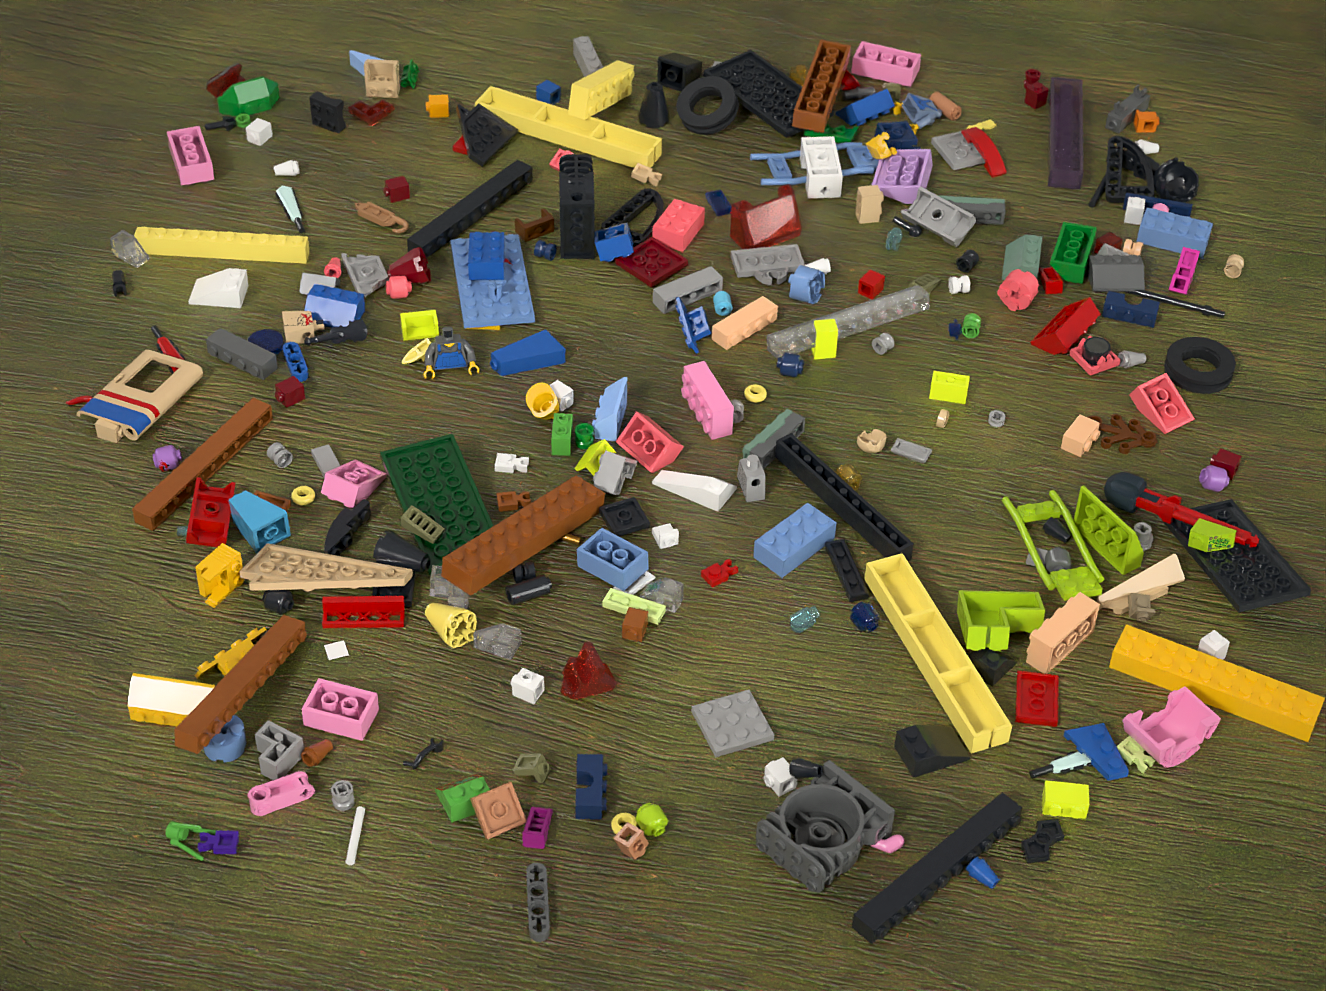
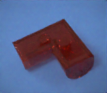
M383 99L372 106L359 100L348 107L351 115L373 126L393 113L394 105Z

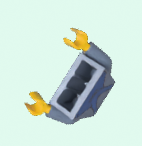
M910 93L902 101L903 103L895 102V106L892 107L895 115L901 113V108L904 109L912 123H914L909 125L915 135L918 128L921 129L926 125H932L936 118L942 116V110L937 109L930 99Z

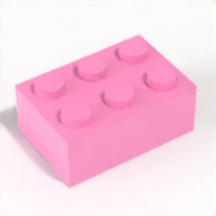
M318 678L302 707L304 726L363 741L379 711L378 695L374 692Z

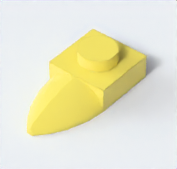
M426 338L413 347L403 358L402 364L413 363L420 359L424 362L425 352L431 343L430 340Z

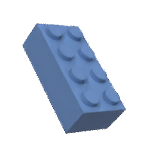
M1146 208L1140 224L1137 242L1181 253L1183 247L1200 251L1199 258L1203 259L1213 223L1154 208Z
M806 503L755 540L753 557L783 578L825 546V542L835 539L837 522L809 503Z

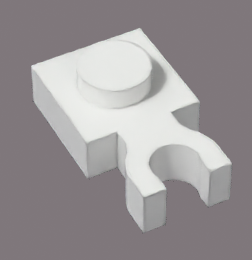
M497 453L495 471L514 473V470L527 473L529 457L516 458L514 454Z

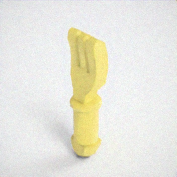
M989 119L982 123L969 125L967 129L978 127L981 130L983 128L988 130L996 127V123Z

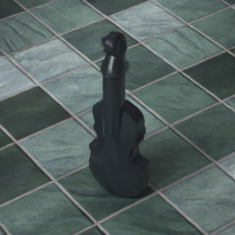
M363 320L349 321L347 326L332 327L330 333L312 338L306 337L304 343L309 346L311 343L332 340L335 344L345 342L348 339L353 340L354 343L356 341H363L368 334L367 327Z

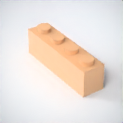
M764 296L758 298L713 325L712 340L726 350L735 346L740 341L777 320L778 306Z

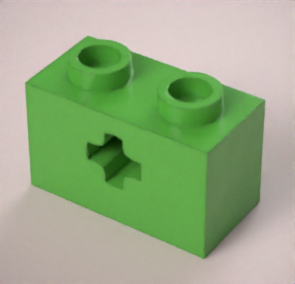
M554 413L551 438L552 455L570 456L573 414Z

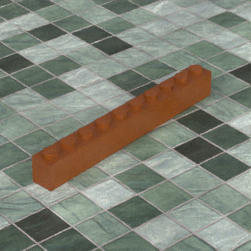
M252 398L132 508L135 523L154 531L194 493L197 477L206 482L273 420L271 405L256 398Z
M283 615L175 728V746L196 754L204 747H207L210 740L219 734L221 728L227 722L231 721L233 715L242 709L245 702L253 697L257 689L264 685L269 676H272L275 670L285 662L286 658L295 651L296 647L301 642H304L307 635L305 622Z

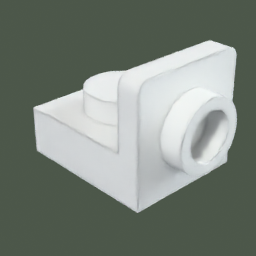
M670 523L652 528V534L660 549L678 545L679 531L677 528L673 529Z

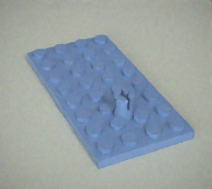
M518 234L504 235L505 259L507 258L511 263L504 262V280H469V238L451 240L464 328L535 322Z

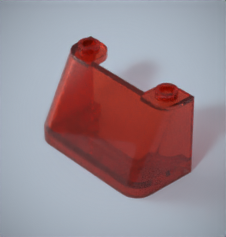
M789 184L778 188L779 197L753 206L748 201L741 200L732 204L730 237L742 249L771 247L798 237L801 234L802 226L795 191Z

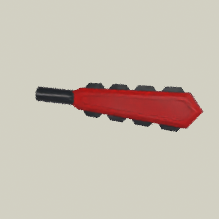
M153 325L151 331L157 338L158 344L156 346L161 351L160 353L185 360V357L179 353V349L174 346L173 341L164 337L159 328ZM169 367V371L171 374H173L179 369L176 367Z

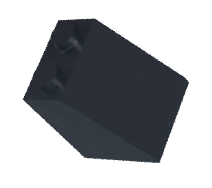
M678 53L659 56L657 82L664 87L682 92L687 85L702 75L703 61Z

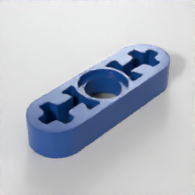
M296 342L285 343L283 345V355L291 376H295L300 382L307 380L308 368L299 345ZM294 360L300 361L298 363H292V361Z

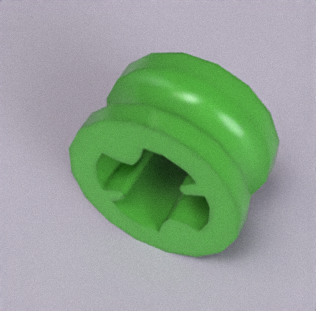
M248 114L238 115L236 117L237 126L246 128L250 125V116Z

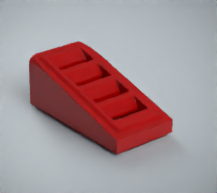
M1053 267L1038 269L1045 293L1061 294L1063 292V280Z

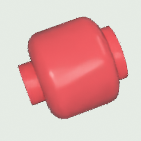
M391 276L389 281H386V294L392 299L407 298L408 292H412L411 282H408L405 276Z

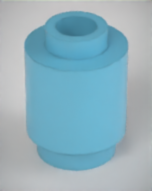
M718 291L713 298L715 311L721 316L728 315L732 311L730 295L725 291Z

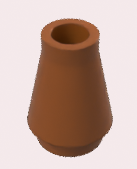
M325 739L305 747L301 753V758L307 766H317L333 749V745L330 740Z

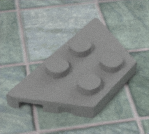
M347 253L341 254V259L356 292L364 294V297L385 285L386 281H389L379 256L357 254L356 258L347 257Z

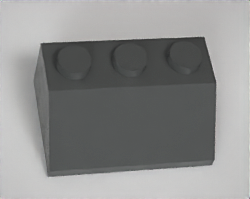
M1117 254L1112 256H1089L1087 276L1093 291L1145 290L1144 264L1141 256L1134 254L1129 256Z

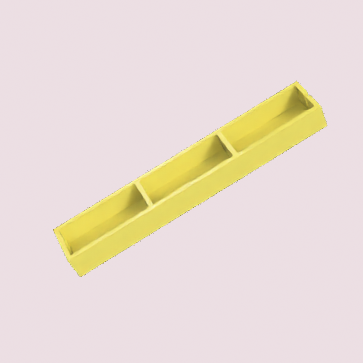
M490 86L475 102V106L478 103L517 128V132L635 168L637 163L651 168L654 162L662 155V138L593 117L583 120L569 115L567 109Z
M903 553L866 563L864 580L970 753L988 749L989 744L991 747L1008 743L1012 729L1011 723Z

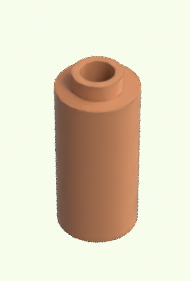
M934 92L929 99L936 108L941 109L942 114L950 120L954 121L961 116V107L940 92Z

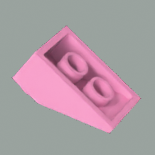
M353 460L326 472L321 493L331 500L344 503L346 507L354 508L373 493L387 477V473L358 460Z

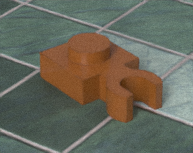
M516 491L496 493L499 512L518 510V506L525 507L531 503L529 492H522L519 495H516Z

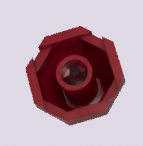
M420 247L406 253L389 266L390 270L387 271L389 278L391 276H405L408 282L426 284L432 282L430 268H427L428 260L423 249Z

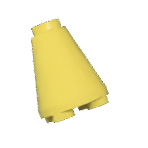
M431 603L426 607L425 616L442 640L451 648L461 647L468 643V641L471 642L475 639L476 615L470 610L440 603Z

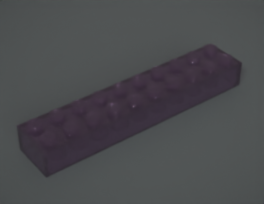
M1051 77L1048 92L1047 186L1080 189L1083 178V80Z

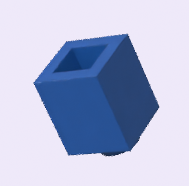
M545 80L536 86V100L551 105L556 104L561 100V87L549 80Z

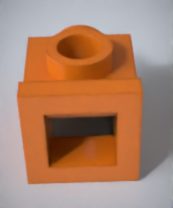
M1136 110L1133 123L1136 133L1156 131V127L1159 126V116L1156 115V112H1140Z

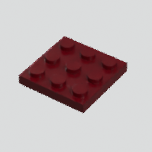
M653 237L633 248L634 253H631V255L615 258L616 265L651 288L688 266L686 258Z

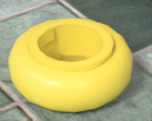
M754 384L745 389L744 395L748 401L758 403L766 398L767 392L763 386Z
M300 486L293 490L291 498L297 505H308L314 501L315 492L308 486Z
M630 813L617 814L611 822L613 832L617 834L623 828L619 824L627 822L638 828L635 816Z

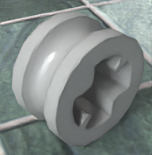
M999 410L991 411L988 423L993 427L1003 426L1006 418L1005 414Z

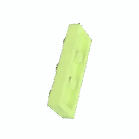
M610 588L602 601V607L623 614L627 613L629 607L648 611V622L657 625L666 612L665 605Z

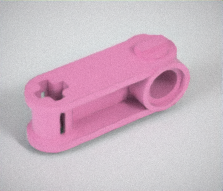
M299 771L255 786L248 792L247 797L250 802L251 812L257 816H264L309 799L313 796L315 789L309 784L307 774L304 771Z

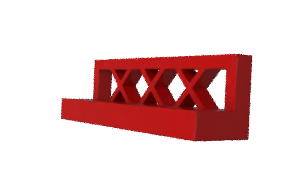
M329 596L322 598V628L404 627V596ZM400 615V620L389 619L391 616ZM328 616H337L339 618L336 621H327ZM351 616L359 617L356 621H350L348 618ZM371 616L379 617L376 621H371L368 618Z

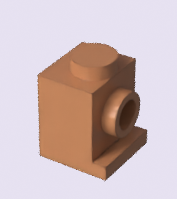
M629 822L613 838L621 851L634 860L644 855L645 848L649 844L643 835L644 832ZM629 833H630L632 837H631V839L627 842V841H625L624 839H625V838L629 835Z

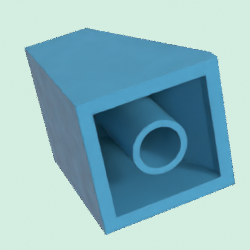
M248 491L236 494L228 499L233 523L256 553L267 543L276 544L291 536L288 515L284 509Z

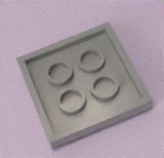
M961 131L933 137L931 140V144L953 170L985 163L974 144H968Z
M750 690L692 706L691 712L715 758L774 740V733Z

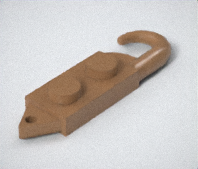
M369 201L367 203H355L358 215L383 227L392 226L396 223L403 226L401 229H392L395 233H404L409 229L408 222L396 216L393 212Z

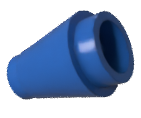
M978 856L966 868L969 876L990 889H993L1000 881L987 862Z

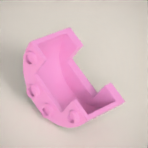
M1186 687L1172 691L1167 698L1168 702L1165 709L1158 713L1154 712L1148 718L1141 720L1143 712L1139 710L1133 714H1128L1123 719L1125 732L1160 765L1167 768L1184 762L1201 748L1199 744L1203 742L1204 738L1209 739L1221 720L1218 715Z

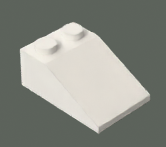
M228 268L197 279L188 301L189 304L241 308L249 286L247 270Z

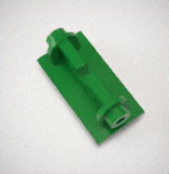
M410 59L408 65L403 67V77L400 80V85L403 88L412 86L415 89L419 68L412 59Z

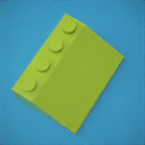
M1084 485L1081 486L1074 522L1082 538L1122 575L1141 567L1144 552L1136 532Z

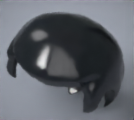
M1175 157L1162 163L1157 168L1154 174V188L1161 199L1187 203L1197 196L1199 177L1194 169L1185 166L1184 161H1178L1179 159Z

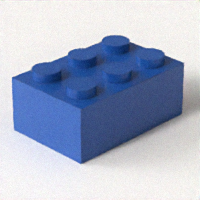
M504 232L470 233L468 254L469 280H504Z

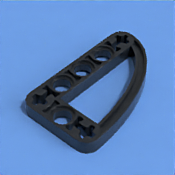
M1121 136L1111 137L1108 140L1106 200L1110 203H1124L1125 194L1129 192L1139 193V195L1143 196L1148 193L1149 197H1154L1153 173L1149 160L1143 150L1128 138ZM1114 143H1117V149H1114ZM1123 148L1132 152L1139 160L1145 173L1147 186H1121ZM1112 155L1119 156L1117 159L1111 158ZM1112 167L1118 168L1117 171H1111L1110 169ZM1111 180L1118 181L1116 184L1109 183ZM1112 190H1115L1114 196H1111Z
M651 188L642 189L601 224V229L629 223L654 203L657 211L648 228L642 234L630 230L634 248L653 236V225L663 214L664 210L662 197Z

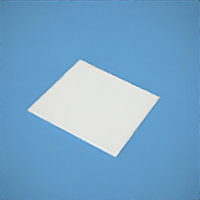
M344 641L324 645L329 660L349 655Z

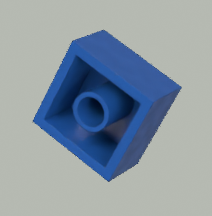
M628 223L595 231V245L600 262L604 260L609 262L614 260L615 257H627L634 253L633 240Z

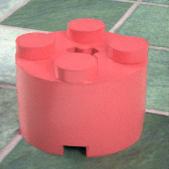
M1016 269L1008 274L1000 285L997 294L1011 311L1027 308L1038 294L1039 283L1030 272L1027 271L1025 273L1021 269Z

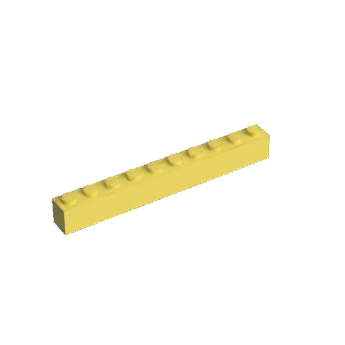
M137 227L133 237L136 254L307 264L310 254L308 237Z

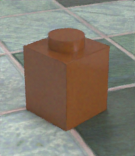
M628 608L622 624V638L642 642L648 626V611Z

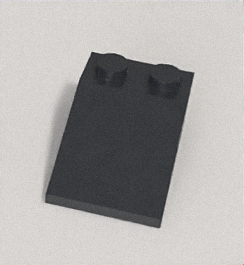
M913 725L896 731L894 748L913 778L968 761L971 758L951 726Z

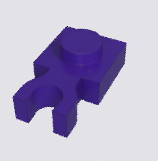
M216 831L215 835L200 832V841L207 842L198 843L199 852H205L213 849L214 854H236L239 832Z

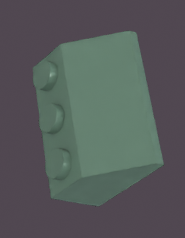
M1025 234L1006 245L1002 280H1005L1008 274L1016 269H1021L1025 273L1028 271L1037 279L1042 244L1041 236Z

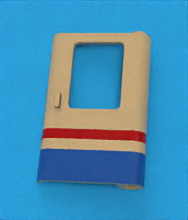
M144 350L77 412V416L80 417L82 414L120 425L127 438L137 440L202 378V368L195 363L155 351ZM151 360L179 368L152 393L125 385ZM128 428L133 431V435L128 431Z

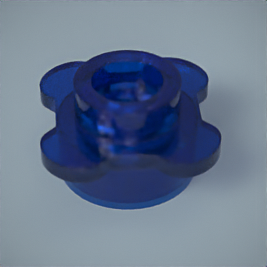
M954 319V323H949L950 337H955L956 340L959 339V334H962V326L958 324L957 319Z

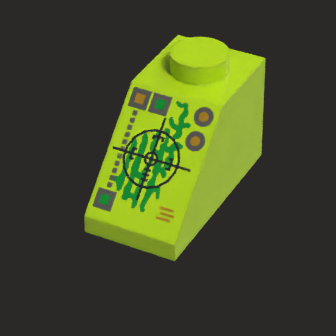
M1199 518L1190 530L1188 546L1205 552L1233 548L1236 530Z

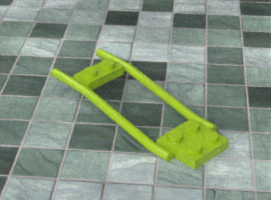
M1055 490L1049 492V496L1053 501L1035 504L1028 503L1018 506V508L1014 507L1008 497L1002 499L1003 504L1015 521L1039 575L1048 590H1053L1056 587L1064 601L1075 597L1079 592L1087 597L1102 595V587L1099 583L1104 581V577L1096 567L1069 510ZM1060 515H1063L1087 567L1061 569L1050 572L1048 575L1024 523L1046 520L1050 517L1060 518Z

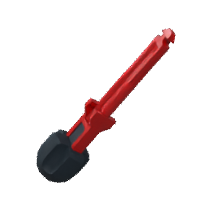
M1116 473L1107 479L1104 486V494L1107 501L1129 513H1134L1138 508H1142L1157 514L1163 522L1171 524L1174 518L1192 526L1200 518L1236 530V543L1241 545L1249 544V547H1256L1259 543L1257 535L1253 537L1251 532L1182 506L1181 497L1176 495L1167 497L1147 489L1146 481L1131 473Z

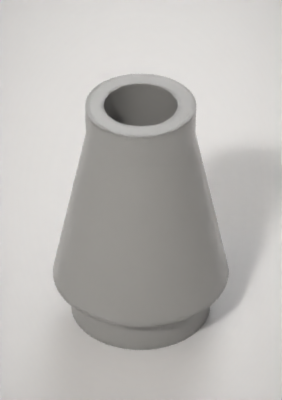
M1124 350L1118 355V358L1121 360L1120 366L1124 368L1146 362V355L1144 353Z

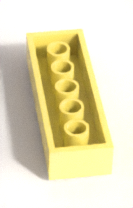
M617 60L572 83L568 114L585 120L629 96L632 92L631 84L635 74L634 65Z

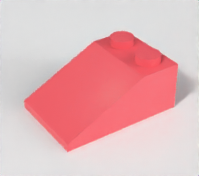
M1167 373L1138 386L1129 394L1137 409L1164 434L1195 420Z

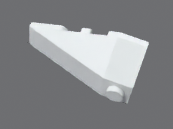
M661 470L652 481V484L717 512H719L737 489V486L721 479Z

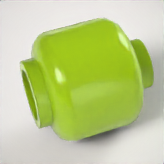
M646 803L637 810L635 820L646 836L654 835L657 837L664 833L668 819L659 805Z

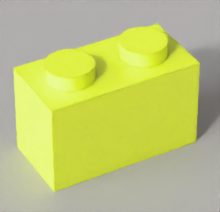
M1045 780L1042 793V814L1086 819L1089 808V785Z

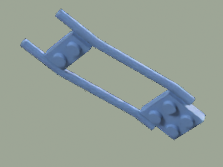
M861 142L836 144L837 150L847 149V153L854 168L841 170L843 176L873 174L874 170L876 171L879 159L871 156L867 146H862ZM800 150L787 153L750 154V160H768L767 163L774 179H761V185H796L806 183L807 176L792 178V174L785 159L800 157Z

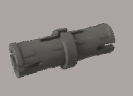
M871 86L842 91V98L844 101L851 99L861 100L864 97L875 94V89Z

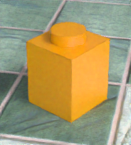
M429 95V102H426V111H429L430 118L449 117L448 95Z

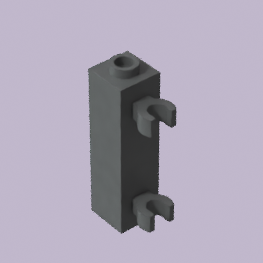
M1138 84L1134 87L1133 93L1122 103L1120 101L1116 102L1114 109L1107 115L1105 128L1119 134L1134 121L1136 110L1140 112L1147 110L1150 95L1146 94L1147 88L1145 87L1140 91V85Z

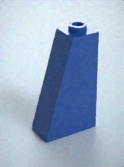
M545 329L491 352L490 365L500 376L565 363V348Z

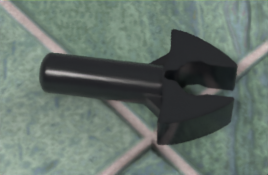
M222 116V121L205 124V129L211 130L224 127L226 131H230L236 127V121L234 117Z

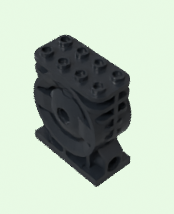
M586 154L563 155L559 160L560 259H595L593 159Z

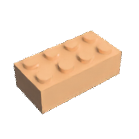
M1081 592L1075 597H1071L1066 605L1058 608L1055 614L1050 619L1047 618L1038 630H1033L1029 637L1030 645L1027 649L1026 663L1043 674H1048L1094 632L1100 604Z

